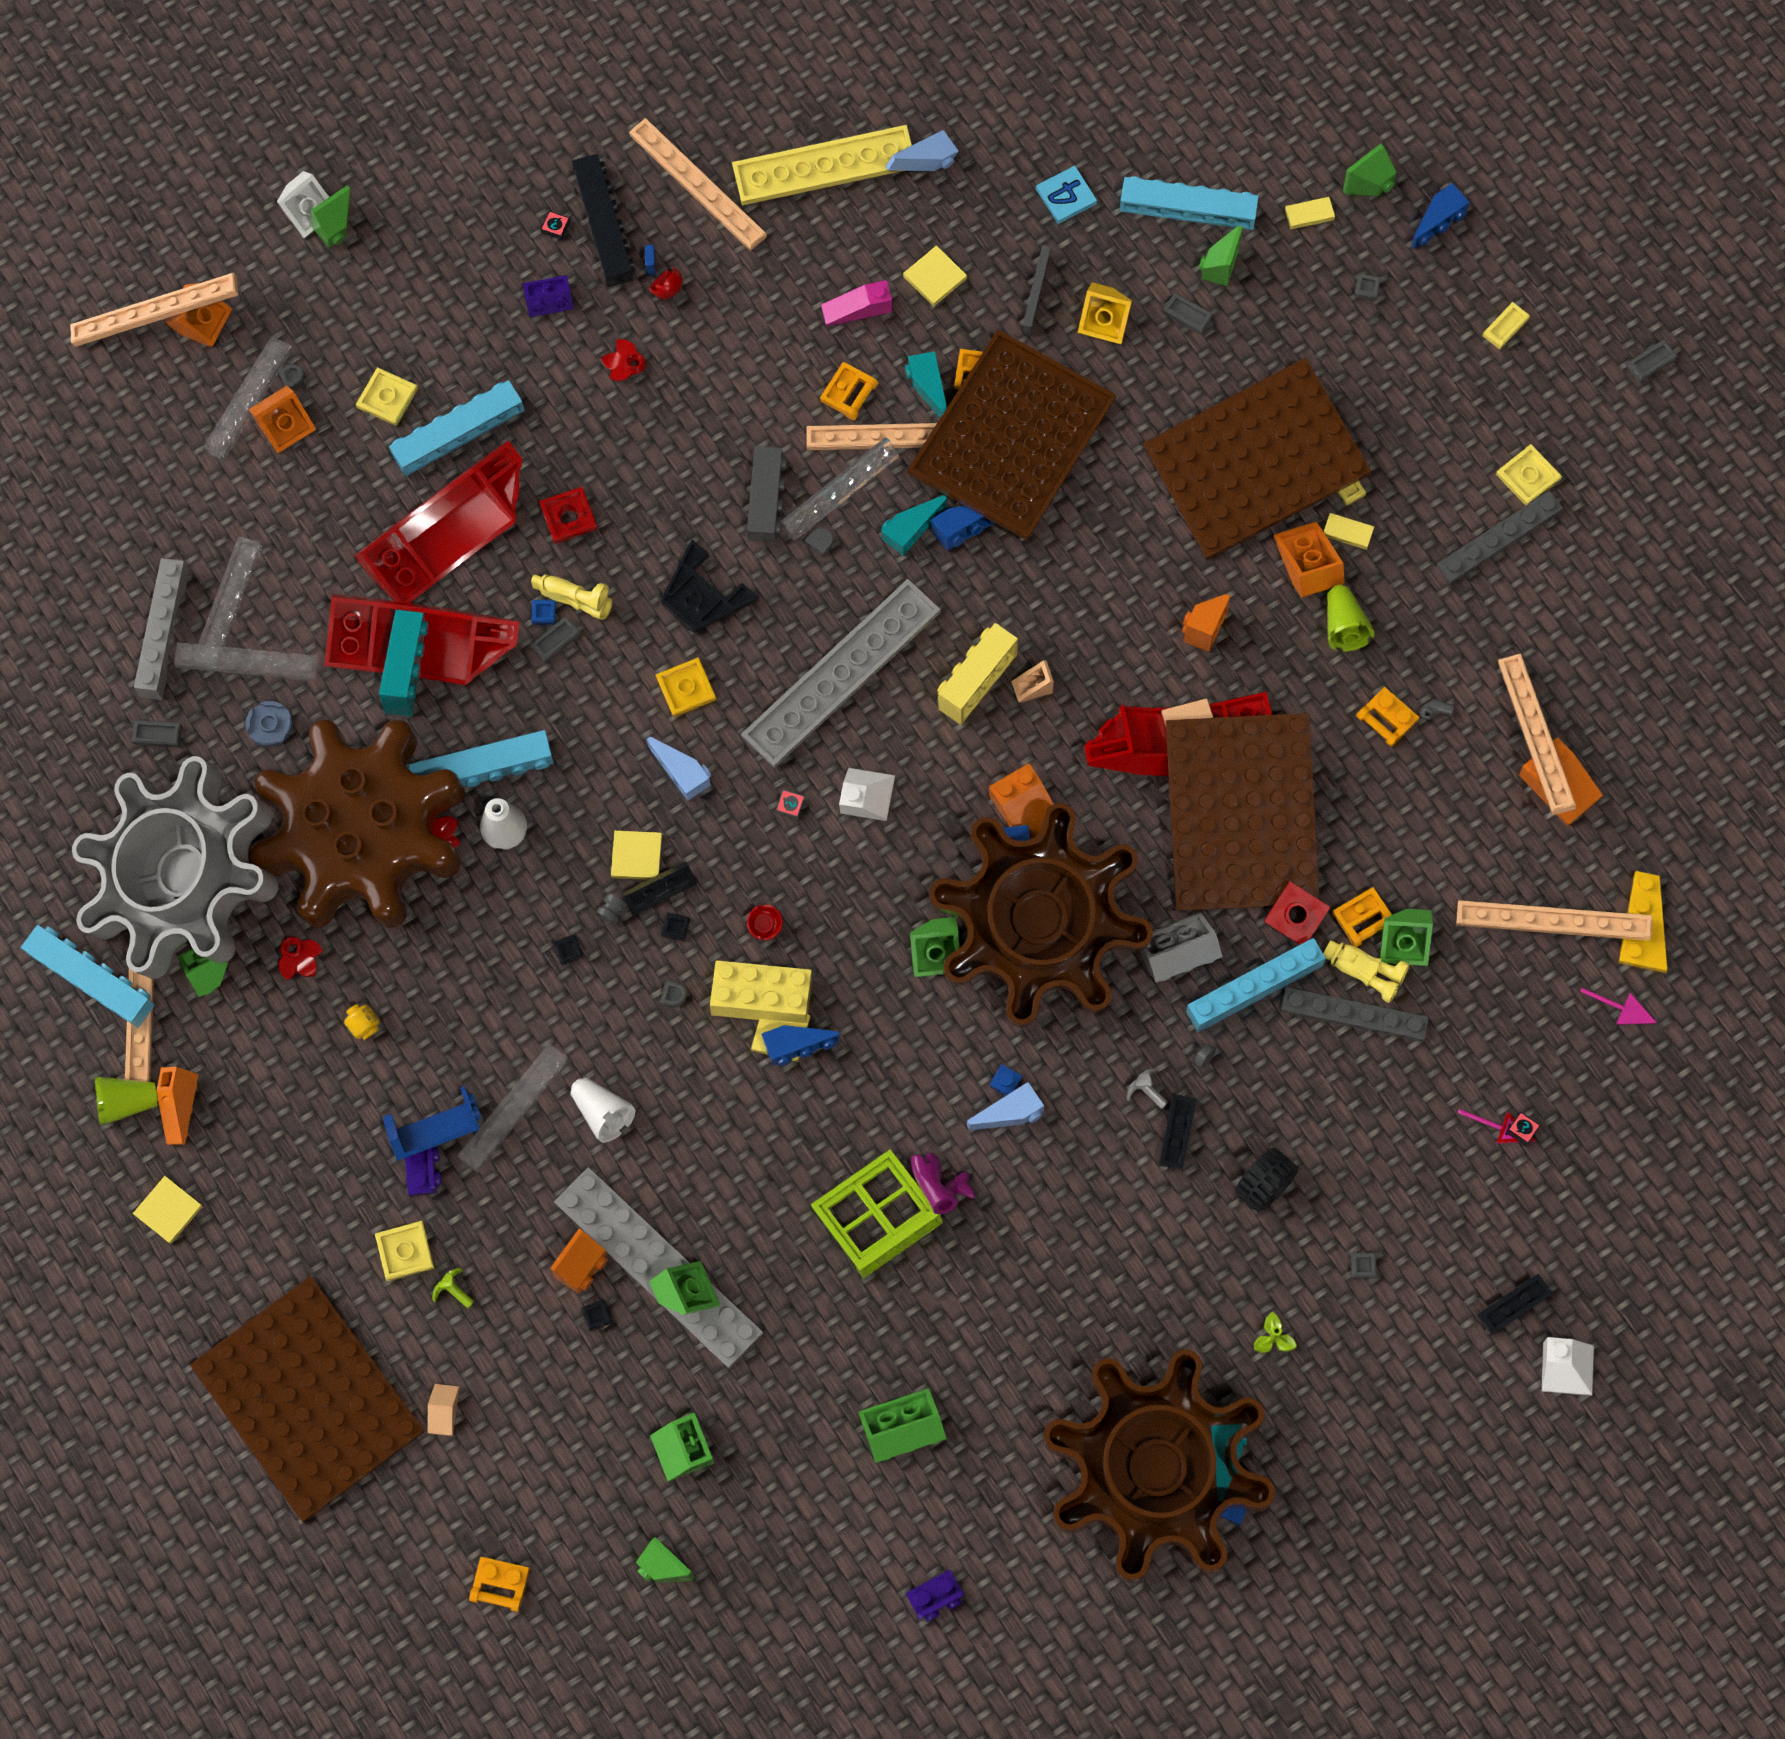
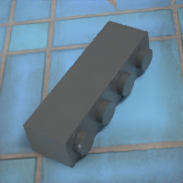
M755 446L747 524L748 540L776 542V534H781V520H778V512H783V499H780V491L785 490V478L782 477V470L787 468V456H783L782 448Z

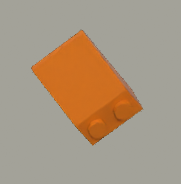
M1317 521L1274 534V540L1289 577L1301 598L1330 589L1336 585L1344 584V563Z
M1556 737L1553 740V744L1576 804L1575 810L1557 814V816L1569 826L1602 798L1603 795L1574 753ZM1530 759L1523 765L1519 776L1549 806L1533 759Z
M1030 763L989 786V796L1008 826L1028 825L1030 839L1035 838L1040 833L1044 815L1047 809L1053 805V802Z

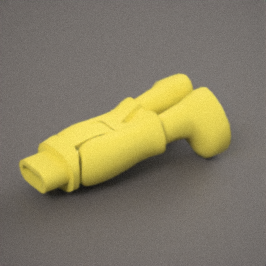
M534 574L531 579L533 588L540 590L542 595L557 602L571 605L577 611L581 609L600 620L606 619L610 613L612 599L607 597L609 586L599 583L592 591H586L582 586L556 576L544 574L541 577Z
M1330 940L1323 953L1325 958L1331 961V965L1336 966L1341 972L1361 980L1366 986L1370 985L1379 991L1382 999L1387 1003H1391L1394 999L1399 985L1401 986L1410 967V963L1406 961H1400L1395 966L1382 962L1380 958H1375L1355 946L1346 945L1342 942L1338 944ZM1380 973L1391 981H1385L1376 975Z

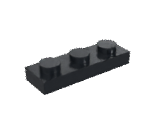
M684 862L622 894L634 916L697 885L688 863Z
M1173 1094L1158 1166L1183 1170L1197 1099Z
M1538 1273L1480 1312L1477 1316L1491 1336H1493L1552 1296L1553 1293Z

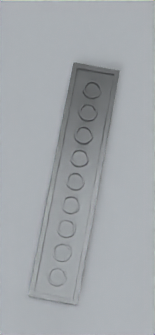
M907 579L741 734V737L775 768L941 613V609Z
M589 1167L554 1201L573 1222L601 1245L607 1254L654 1299H656V1296L649 1281L667 1268L689 1264L676 1249ZM713 1284L712 1287L721 1304L719 1307L682 1315L663 1306L728 1369L763 1335V1332Z

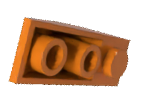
M179 1067L161 1068L156 1090L167 1145H185L195 1091L197 1089L199 1074Z

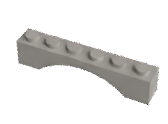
M161 558L134 684V689L141 698L163 700L167 680L168 652L172 627L179 603L185 593L189 570L184 561Z

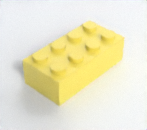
M996 623L991 628L987 627L980 637L981 641L977 646H971L966 654L967 658L963 663L959 662L952 671V677L948 681L944 680L937 690L939 692V710L960 725L963 724L1017 656L1018 638Z
M716 961L710 1000L711 1015L807 1024L812 971L809 969Z

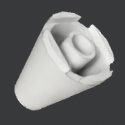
M492 799L487 803L480 822V832L484 841L493 848H501L503 850L517 846L526 835L527 821L525 815L519 808L503 799Z
M580 1078L572 1084L571 1096L595 1137L601 1142H610L622 1134L619 1130L624 1125L629 1127L632 1123L636 1110L628 1101L589 1078Z

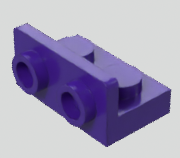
M567 275L523 283L530 317L574 308Z
M432 1147L405 1158L409 1197L438 1193V1186L442 1185L441 1173L436 1171V1162L440 1161L438 1147Z
M948 1570L907 1592L906 1596L920 1621L925 1619L926 1622H929L940 1616L938 1611L946 1607L951 1610L962 1604L961 1599L964 1598V1593L960 1589L951 1570Z

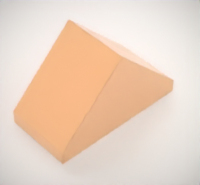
M1045 660L1011 681L1018 702H1025L1053 693L1054 681Z
M434 1385L428 1402V1434L453 1436L459 1386Z

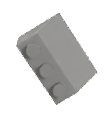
M1202 913L1154 930L1149 945L1140 951L1148 972L1155 982L1166 981L1174 975L1189 972L1195 967L1213 963L1216 959L1223 957L1216 932Z

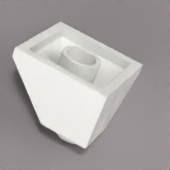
M303 171L286 185L277 203L302 237L305 238L314 230L312 228L311 210L328 199L329 196L313 174Z
M848 768L839 803L840 813L887 821L895 775Z
M1547 1337L1543 1342L1542 1392L1592 1396L1594 1346L1574 1339Z

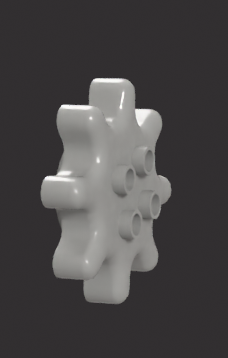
M192 756L182 763L175 785L163 794H159L152 782L134 773L123 774L117 780L114 789L122 810L121 819L116 828L106 835L84 833L74 841L72 846V854L76 861L99 870L102 881L98 895L79 910L76 920L78 928L101 940L111 939L128 929L131 937L126 955L127 966L130 970L150 979L161 978L167 973L175 950L187 941L190 942L197 955L215 963L228 962L234 956L236 950L235 941L228 927L229 917L233 909L245 900L257 902L270 901L276 896L279 889V883L272 873L250 864L248 859L249 846L252 840L272 823V809L265 802L249 794L239 795L229 803L220 806L218 799L222 785V773L217 766L198 756Z

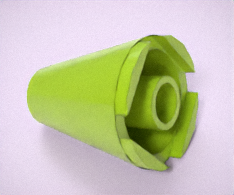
M1343 585L1332 587L1327 594L1329 646L1337 651L1336 648H1342L1343 652L1357 650L1366 646L1370 637L1374 638L1373 626L1349 587Z
M94 1077L100 1125H106L157 1107L158 1097L155 1082Z

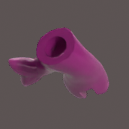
M927 1153L925 1161L920 1154L911 1157V1167L915 1179L926 1196L934 1214H945L952 1211L958 1204L955 1195L957 1193L968 1198H975L972 1187L967 1184L969 1181L968 1171L959 1174L953 1181L943 1185L941 1183L942 1167L934 1153Z

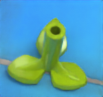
M459 1267L449 1271L437 1283L432 1295L434 1302L437 1301L440 1291L446 1289L466 1308L471 1306L474 1301L454 1284L453 1277L464 1272L462 1268Z
M1271 1312L1264 1323V1329L1270 1335L1259 1336L1254 1343V1350L1266 1353L1271 1351L1273 1343H1276L1280 1351L1286 1352L1297 1348V1344L1290 1335H1281V1320L1274 1312Z

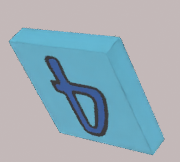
M1075 166L1036 185V191L1057 224L1097 204V199Z

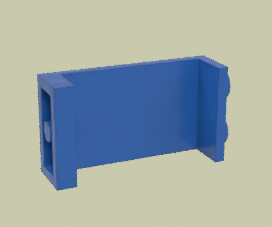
M465 1086L460 1087L465 1104L399 1129L392 1114L384 1116L383 1121L388 1139L397 1161L479 1130L480 1127L477 1120L481 1119V1115L473 1093L468 1094Z

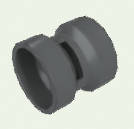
M607 893L604 898L605 904L597 909L595 915L607 924L615 926L619 921V913L624 912L628 905L619 897Z

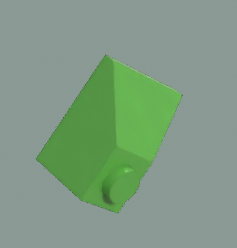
M1379 144L1347 169L1343 187L1345 194L1379 196L1383 192H1389L1394 187L1396 170L1382 144Z
M348 185L311 210L312 228L328 248L332 245H339L347 236L351 210V195Z
M1238 225L1208 250L1207 257L1202 256L1199 270H1202L1201 279L1224 286L1228 285L1240 249L1243 226Z
M1405 909L1384 918L1380 952L1382 962L1398 964L1400 961H1406L1410 965L1428 966L1433 927L1431 910Z
M956 917L932 919L910 933L914 977L943 974L946 958L960 948Z
M193 948L177 956L187 978L199 997L211 994L221 985L228 962L215 963L197 955Z
M701 1261L667 1268L649 1281L658 1303L682 1315L716 1308L721 1305Z
M656 1537L651 1540L636 1562L640 1567L637 1572L646 1581L652 1579L656 1583L691 1582L695 1578L692 1572Z

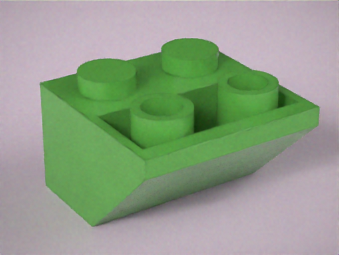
M695 1413L672 1421L650 1435L668 1482L714 1464Z

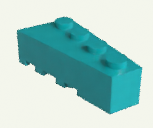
M404 610L395 611L379 690V697L385 714L413 717L417 683L421 670V657H423L425 650L424 636L428 635L429 622H426L424 613Z

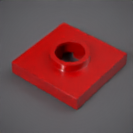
M583 487L539 501L554 544L598 529ZM566 511H573L577 514L578 518L576 521L563 524L561 516Z
M1289 881L1264 919V922L1301 945L1310 940L1330 907ZM1294 906H1301L1306 911V918L1301 923H1294L1289 918V911Z

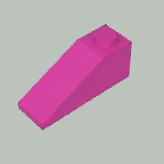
M887 280L863 285L821 304L826 326L891 313L892 299Z

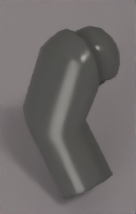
M1432 700L1421 707L1420 716L1425 720L1432 719L1440 713L1452 716L1455 705Z

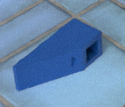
M1453 183L1434 195L1414 235L1411 246L1413 249L1419 245H1426L1432 236L1437 233H1443L1454 221L1459 222L1467 215L1469 201Z
M966 506L953 507L931 519V532L948 551L953 547L960 546L966 539L980 534L983 529L996 523Z
M786 1025L761 1034L772 1066L777 1064L778 1066L787 1065L792 1061L791 1059L799 1056L801 1058L809 1057L814 1054L815 1050L833 1048L840 1041L838 1031Z

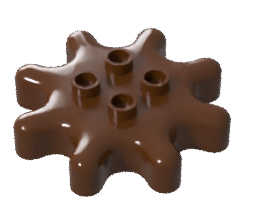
M326 719L318 720L309 731L314 758L306 770L300 774L287 775L277 770L266 769L261 771L255 778L254 786L257 794L266 804L282 811V821L276 833L252 845L249 851L250 862L272 873L274 876L290 871H297L304 875L305 885L298 898L297 911L306 923L312 927L320 928L328 925L341 903L352 898L365 899L373 916L382 926L387 928L398 927L404 922L407 915L401 890L403 884L411 875L424 871L438 877L448 878L454 876L460 870L461 857L452 844L433 834V824L438 814L462 802L466 793L465 787L457 774L452 770L443 769L427 775H416L410 771L409 764L417 747V737L410 726L403 720L394 719L387 722L376 741L369 747L361 749L350 748L344 735L334 722Z
M1055 803L1047 809L1040 833L1035 838L1027 841L1011 839L1002 826L991 817L978 819L973 824L970 834V840L982 860V867L978 874L968 881L942 878L935 881L929 890L931 906L940 913L960 918L967 929L966 942L959 949L951 953L944 962L943 974L945 979L950 984L962 986L983 974H991L999 978L1008 990L1005 1009L1006 1018L1016 1027L1030 1025L1038 1012L1041 997L1046 992L1054 989L1069 991L1087 1012L1099 1013L1103 1011L1111 1000V990L1100 972L1102 957L1113 949L1139 952L1149 945L1153 937V929L1146 919L1121 912L1114 900L1115 887L1134 873L1138 864L1136 851L1131 846L1119 844L1098 856H1090L1083 853L1076 847L1073 841L1075 813L1069 805L1064 803Z
M1183 1349L1177 1351L1170 1360L1164 1379L1152 1386H1139L1133 1383L1118 1361L1111 1358L1100 1360L1095 1364L1092 1371V1384L1102 1403L1099 1414L1087 1423H1075L1064 1419H1057L1050 1422L1044 1432V1443L1047 1450L1056 1456L1073 1461L1079 1467L1081 1473L1079 1488L1061 1499L1054 1508L1053 1520L1055 1526L1067 1534L1079 1532L1093 1524H1103L1109 1527L1119 1540L1115 1569L1120 1579L1127 1583L1141 1581L1148 1571L1153 1553L1159 1548L1169 1545L1183 1548L1199 1571L1205 1574L1219 1572L1227 1560L1226 1547L1216 1528L1219 1517L1231 1508H1241L1252 1512L1265 1511L1270 1507L1275 1497L1273 1483L1262 1475L1245 1470L1239 1464L1237 1458L1238 1443L1255 1433L1263 1422L1264 1410L1262 1405L1253 1398H1243L1223 1408L1208 1404L1200 1396L1198 1390L1202 1362L1200 1357L1191 1350ZM1241 1424V1429L1230 1437L1225 1447V1463L1232 1479L1224 1500L1218 1501L1215 1475L1216 1454L1212 1442L1211 1426Z

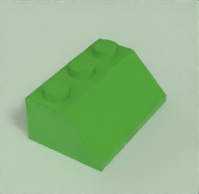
M929 1388L858 1412L875 1463L889 1460L894 1456L909 1453L915 1449L933 1445L946 1439L940 1415Z

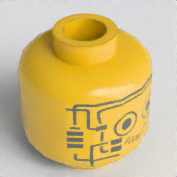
M357 1003L346 1011L348 1016L345 1018L344 1024L356 1039L363 1038V1040H366L379 1030L380 1018L370 1005L365 1004L360 1007Z

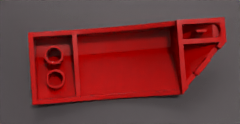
M509 440L408 513L356 553L354 557L367 574L393 601L411 603L471 555L515 524L516 502L518 501L520 485L519 475L522 467L521 456Z
M332 594L324 666L383 673L395 611L424 613L426 622H429L428 635L424 636L425 650L423 657H421L419 678L466 685L517 645L520 622L441 607Z
M1267 692L1209 704L1213 718L1272 715ZM1123 703L1118 709L1119 713L1113 719L1109 718L1098 730L1099 735L1093 741L1089 740L1084 745L1088 766L1138 775L1168 776L1166 727L1161 711L1172 707H1127Z

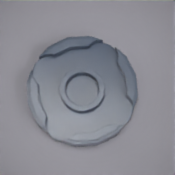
M275 701L259 703L258 706L253 707L249 711L246 718V730L249 737L257 745L263 747H275L282 744L290 736L293 729V719L290 712L284 705Z

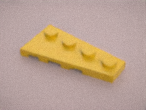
M1636 871L1634 873L1627 914L1652 915L1651 940L1622 939L1618 963L1666 973L1667 960L1660 876Z

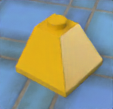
M1092 282L1087 290L1078 333L1122 344L1132 300L1115 288Z

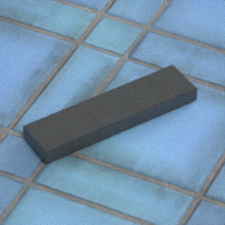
M1043 245L1041 248L1023 322V335L1031 337L1051 257V246Z

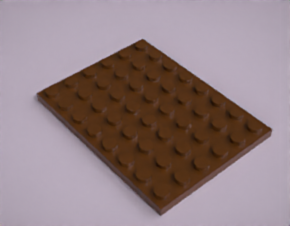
M997 329L909 466L907 474L1019 537L1028 540L1117 395Z
M1307 358L1288 366L1143 443L1147 454L1207 561L1372 474Z
M1309 713L1166 720L1176 911L1273 906L1289 881L1319 899Z
M311 1276L190 1364L193 1371L303 1523L425 1432Z

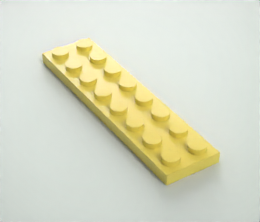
M907 125L735 161L732 162L741 204L747 205L901 172L898 170H887L886 165L894 154L912 146Z

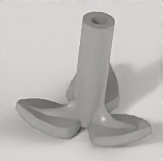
M1154 1068L1142 1072L1132 1082L1127 1091V1101L1130 1100L1132 1093L1136 1089H1142L1160 1109L1168 1103L1152 1087L1150 1075L1156 1073Z

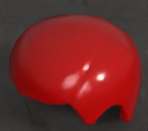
M674 267L672 268L674 272L666 270L648 288L661 300L674 297L682 287V275Z
M759 905L748 914L746 924L752 936L758 940L767 941L775 938L781 932L783 919L780 911L774 906Z

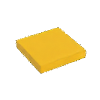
M699 657L656 674V679L673 718L717 700Z

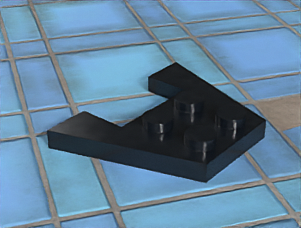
M691 539L660 602L687 628L696 633L759 601V597L743 583L727 598L720 594L695 572L709 557V553Z

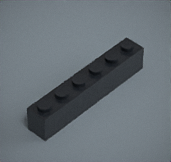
M598 154L572 160L574 174L607 287L634 281L632 272L636 271L633 258L628 259L627 252H630L627 238L622 239L621 233L624 232L621 219H616L615 214L619 213L616 200H611L609 195L613 193L610 180L605 181L604 175L607 174L605 162H600Z

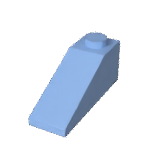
M944 130L894 154L887 163L886 168L887 170L936 171L942 167L946 169L955 162L954 158L959 151Z
M652 737L646 739L649 749L687 801L711 786L709 778L711 773L704 764L700 766L697 760Z
M1027 1082L967 1120V1127L969 1130L1023 1125L1028 1121L1033 1123L1042 1117L1041 1113L1044 1112V1105Z

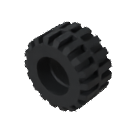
M1277 1147L1265 1152L1244 1174L1237 1184L1235 1193L1257 1213L1267 1209L1286 1190L1297 1175L1299 1167Z

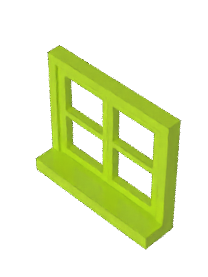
M891 1149L811 1204L814 1212L856 1266L858 1273L863 1279L943 1223L941 1215L934 1214L923 1191ZM889 1168L903 1187L876 1205L863 1185ZM853 1192H856L869 1211L842 1228L829 1209ZM907 1192L921 1211L895 1229L881 1209ZM871 1216H874L887 1235L863 1252H860L847 1233Z

